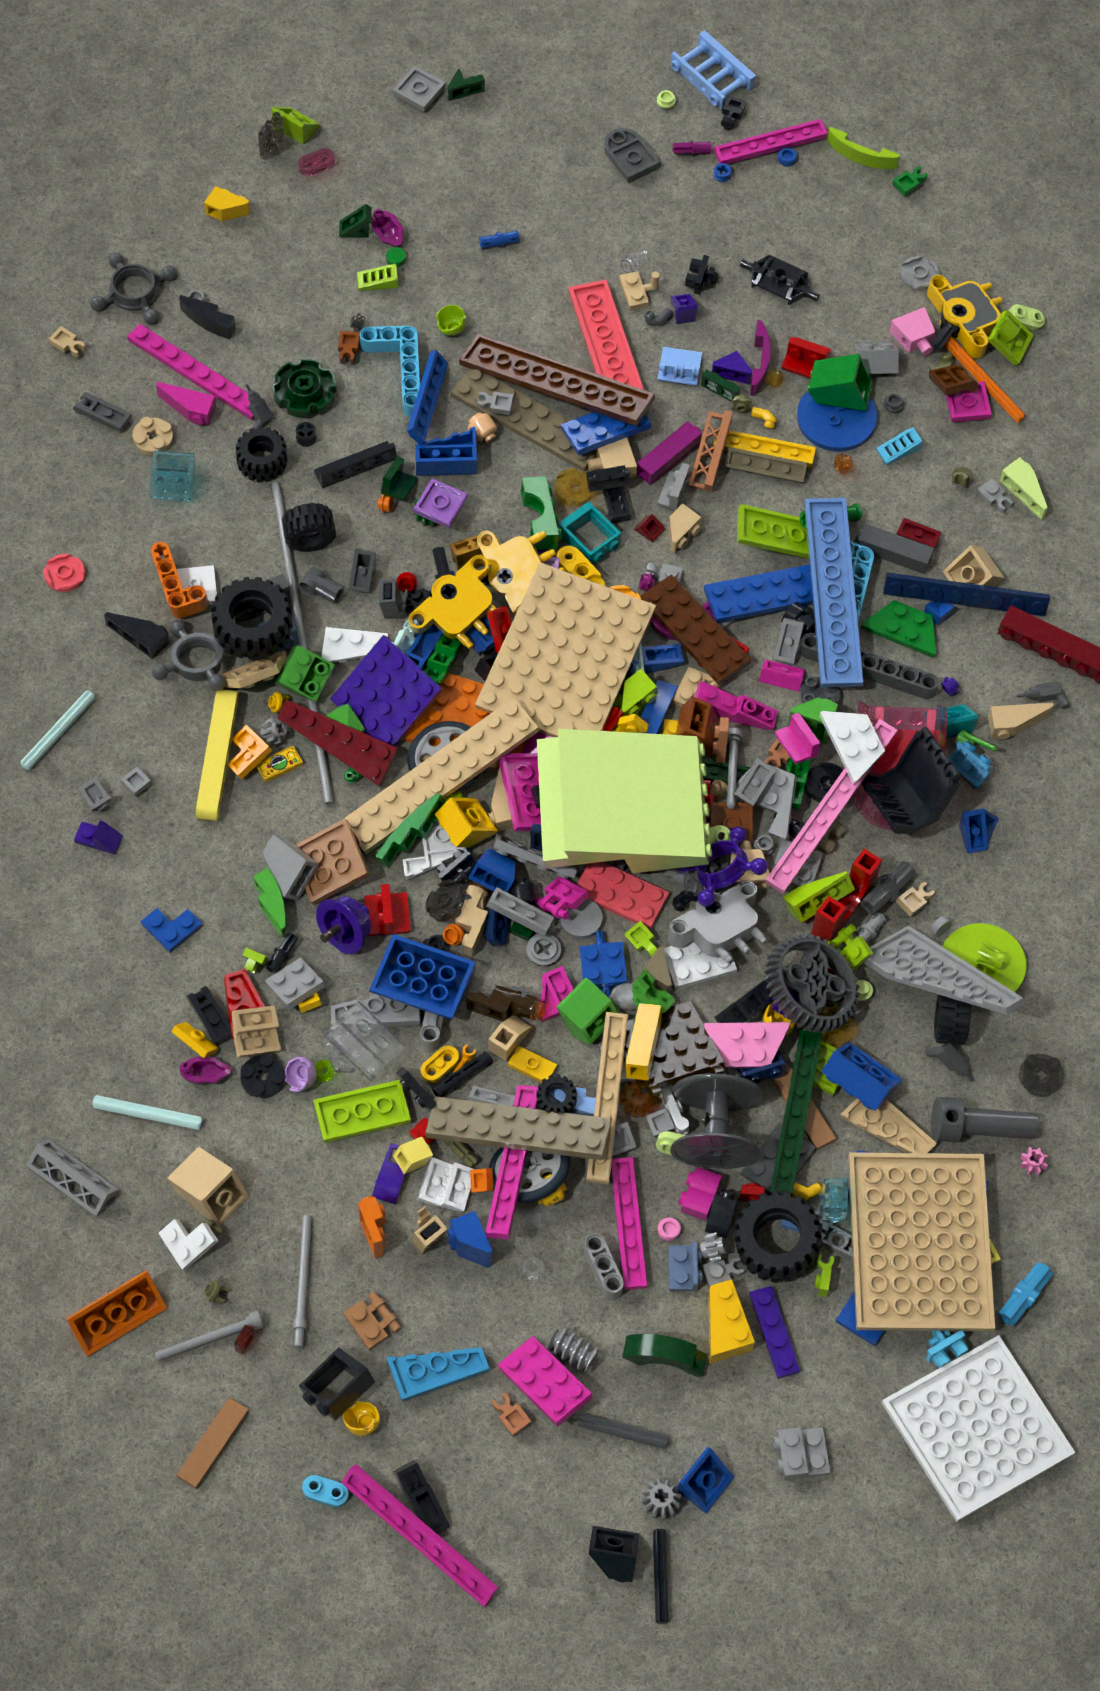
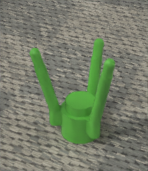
M962 730L955 740V744L958 741H968L974 746L977 743L994 752L998 751L995 746L976 738L966 730Z

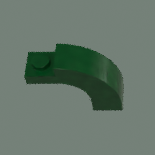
M633 1334L626 1336L622 1358L637 1365L653 1363L670 1365L696 1377L704 1376L707 1354L697 1350L696 1344L679 1338L659 1334Z

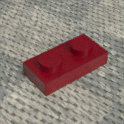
M903 518L896 535L933 547L935 550L942 532Z

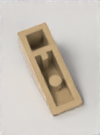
M1053 703L991 706L988 714L991 738L1004 740L1013 737L1051 715Z
M500 767L491 802V813H488L498 832L513 828Z

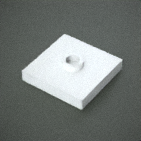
M214 565L177 569L183 589L195 585L202 586L206 591L209 605L215 602L217 591Z

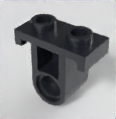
M723 1189L715 1194L705 1228L706 1233H717V1236L727 1238L739 1198L735 1197V1192Z

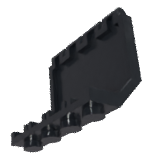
M923 727L920 731H916L894 768L880 775L868 773L861 784L871 797L872 802L881 812L882 817L889 824L890 829L896 834L912 835L939 820L960 786L959 780L961 775L946 753L943 752V749L934 739L929 729Z

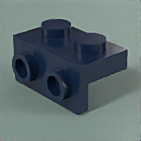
M780 1050L777 1051L771 1064L758 1068H738L742 1078L756 1084L765 1079L779 1078L787 1073L786 1062L783 1060Z

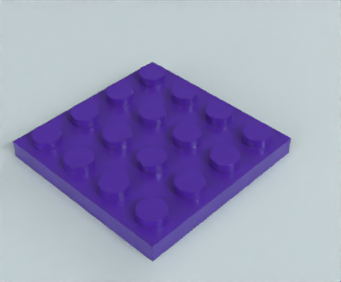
M383 635L332 695L330 700L338 707L349 704L365 728L366 734L396 747L444 689L387 636Z

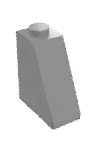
M273 834L263 851L264 857L277 882L281 895L298 901L319 864L287 838Z

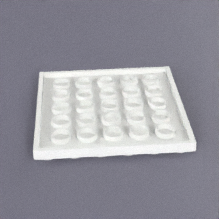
M999 1335L883 1399L881 1402L956 1522L1075 1454L1072 1446Z

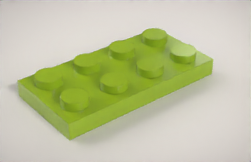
M740 504L738 507L737 543L809 559L807 529L801 526L800 517Z
M400 1080L314 1099L313 1103L323 1143L411 1123L403 1088L399 1083Z

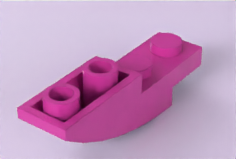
M703 681L698 684L695 697L710 703L719 718H729L730 722L760 729H774L778 714L777 710L744 695L736 697Z

